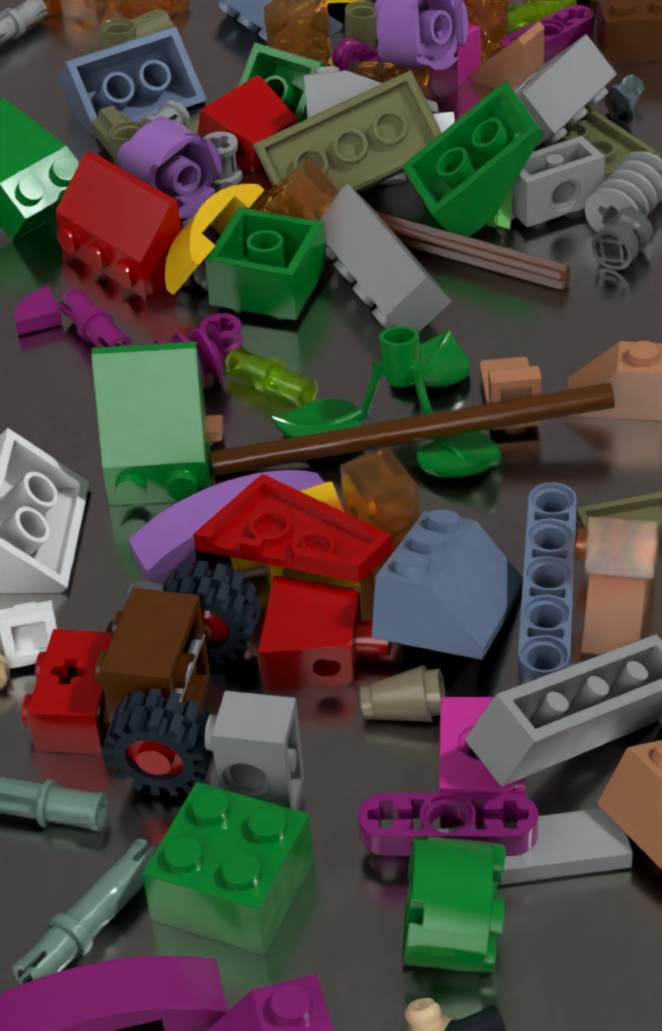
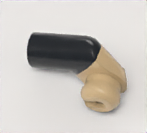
M420 998L411 1002L404 1014L409 1024L406 1027V1031H506L504 1020L498 1009L493 1005L463 1019L455 1020L441 1015V1008L433 999Z

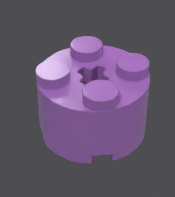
M376 0L375 14L377 16V38L379 43L377 51L382 61L390 62L397 67L433 70L449 68L456 62L458 57L453 56L458 46L465 45L468 35V14L463 0Z
M165 116L155 118L152 122L138 130L130 141L125 142L120 147L117 155L121 169L177 200L180 219L194 215L202 204L214 194L216 189L212 188L211 185L215 174L220 176L222 168L219 151L212 142Z

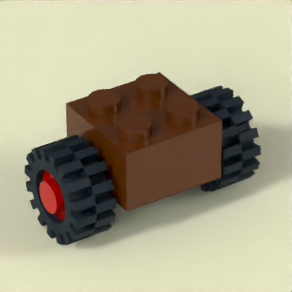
M198 561L196 569H194L191 563L188 562L182 564L179 571L175 568L170 572L162 591L132 588L124 610H118L114 616L112 641L108 651H101L98 656L95 680L98 686H103L105 696L103 721L105 725H110L102 746V754L107 755L105 762L109 768L118 767L115 775L123 781L131 777L134 779L131 787L140 791L143 784L151 786L150 794L161 796L164 788L168 790L170 796H180L182 788L189 794L196 782L203 783L205 781L214 754L213 751H207L205 748V728L210 714L208 711L199 714L197 712L211 675L208 659L209 656H213L216 664H224L227 656L234 661L240 658L241 652L246 653L261 613L260 606L262 603L260 596H254L256 587L252 582L242 585L244 575L237 570L232 576L225 574L226 565L217 563L216 569L211 570L209 569L208 561Z

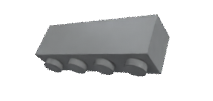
M348 183L311 218V220L324 222L326 255L332 260L336 257L339 258L333 265L351 284L355 280L357 281L352 289L370 308L376 304L377 307L372 311V314L386 329L395 326H408L420 332L452 302L376 211Z
M655 634L496 694L465 738V741L499 785L503 787L660 721L662 718V640Z

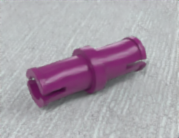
M73 288L63 294L61 298L71 306V309L64 302L60 301L59 309L77 326L78 334L86 342L94 343L97 347L122 346L119 342L124 346L132 345L131 339L114 325L111 314L105 308L96 307L81 289Z

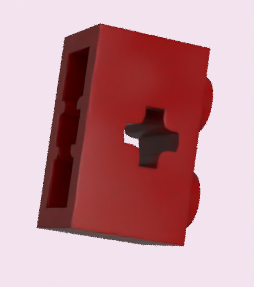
M53 629L46 652L40 651L37 656L35 666L36 684L33 693H26L22 704V723L24 727H30L35 751L103 755L102 746L110 725H105L103 721L105 696L103 686L96 684L95 668L100 652L108 651L112 641V632Z

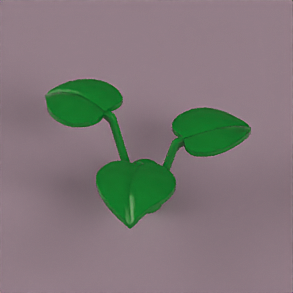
M408 326L390 327L383 330L379 335L381 361L371 363V379L363 404L359 409L356 405L346 400L323 399L300 406L284 415H272L273 423L288 438L362 426L360 421L365 420L369 416L381 376L387 378V382L395 387L415 385L423 415L432 414L425 386L445 387L465 379L471 371L469 358L458 346L450 330L420 345L419 332L416 329ZM478 431L432 439L434 442L424 444L417 451V464L419 467L432 476L442 478H459L486 471L490 467L498 466L501 463V452L496 443L490 437Z

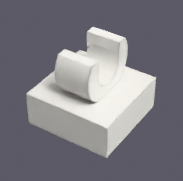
M52 600L39 603L33 601L0 610V634L5 658L10 669L36 664L39 652H46L52 631L57 629Z

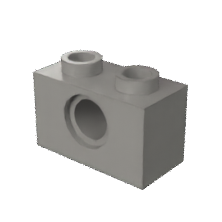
M582 136L532 152L512 186L514 192L512 213L526 227L543 224L547 220L571 212L583 210L587 198L604 181L605 156Z
M225 691L218 715L210 714L205 728V748L207 751H213L214 753L211 768V786L296 810L304 781L296 698Z

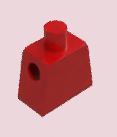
M257 75L202 108L197 134L202 137L219 131L234 134L238 139V150L235 153L237 164L246 172H254L261 168L262 164L253 144L297 124V120L291 110L263 78Z
M274 576L258 649L262 690L278 691L349 685L355 679L358 654L390 655L392 642L371 638L373 621L362 620L360 593L354 588Z

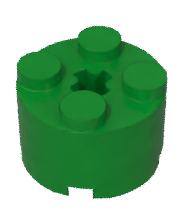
M413 836L407 876L409 878L407 899H405L403 920V965L472 973L494 972L496 937L501 938L504 923L505 901L504 897H497V882L502 883L505 844L434 836Z

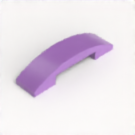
M279 470L255 473L219 483L181 500L154 517L128 539L129 548L147 578H154L175 568H181V565L190 562L192 564L197 562L193 533L262 473L298 491L324 483L323 480L315 472Z

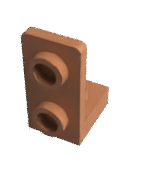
M527 357L480 361V375L486 404L541 395L542 378L539 366L530 367ZM541 420L506 427L494 428L491 430L507 428L517 429L521 427L540 426Z

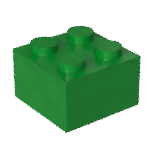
M238 207L215 243L216 246L205 259L210 305L230 308L236 311L242 310L296 320L327 266L324 222Z
M196 782L142 874L151 921L265 956L314 862L309 814Z

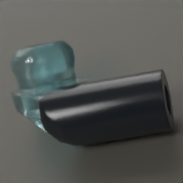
M627 75L622 83L612 86L605 95V105L614 123L620 127L626 126L632 121L633 112L631 107L640 99L639 94L644 90V83L634 75Z

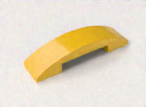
M240 184L222 189L209 197L174 239L166 259L165 283L166 289L172 295L179 290L216 246L203 235L204 232L212 226L222 234L238 207L249 209L263 193L264 189L260 185Z

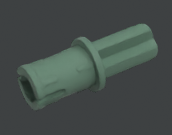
M0 777V813L37 819L41 827H49L50 823L53 822L99 832L104 826L108 811V797H106V793H94L59 787L58 782L53 779H48L44 784Z

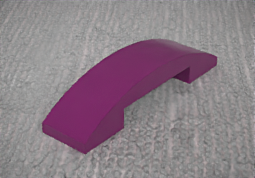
M178 955L131 957L63 970L1 993L0 1031H114L157 1020H163L165 1031H182L216 1023L228 1012L216 959Z

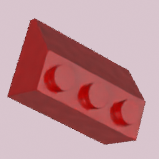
M92 151L84 154L56 209L59 228L57 231L58 241L67 253L80 258L91 265L93 269L101 271L117 281L122 287L130 289L144 299H148L166 288L165 265L167 255L174 239L181 232L178 202L176 199Z

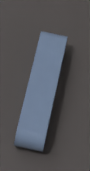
M550 482L540 484L530 491L528 497L518 646V686L571 666L577 498L575 492L562 483Z

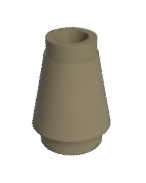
M425 665L373 682L371 685L360 686V702L365 720L433 722L434 716L440 715L441 697H446L440 669L427 670Z

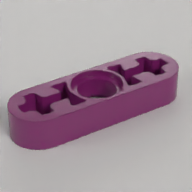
M581 5L567 6L538 20L544 26V60L565 50L585 34L588 37L593 34L594 12L592 9ZM538 21L504 37L501 41V49Z
M378 793L367 798L358 810L359 837L362 845L368 851L382 856H410L413 836H434L505 844V856H517L528 852L534 847L538 839V809L531 799L518 793ZM447 815L458 817L465 823L460 830L452 833L440 832L433 828L431 824L437 818ZM413 818H420L421 830H413ZM476 818H483L484 830H476ZM381 820H393L391 828H380ZM504 820H516L517 828H504Z

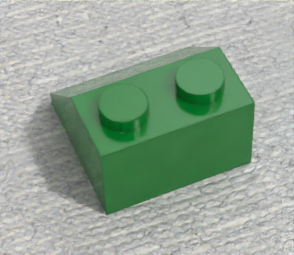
M254 42L238 86L259 75L296 117L297 123L308 119L304 75H312L315 69L327 66L316 60Z

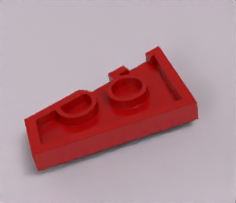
M263 473L193 533L195 550L357 583L364 579L392 552L391 534Z

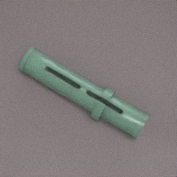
M140 838L136 839L130 848L66 913H57L48 921L47 933L20 960H17L12 965V973L21 985L30 982L32 979L35 980L63 971L74 959H83L92 950V940L144 887L142 874L157 850L154 845L143 855L141 852L148 846V841Z

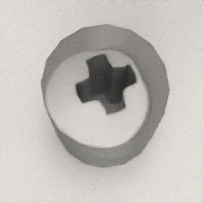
M635 151L629 154L587 198L584 207L585 216L590 226L596 232L606 226L613 215L623 208H632L638 210L646 217L662 200V159L645 151Z

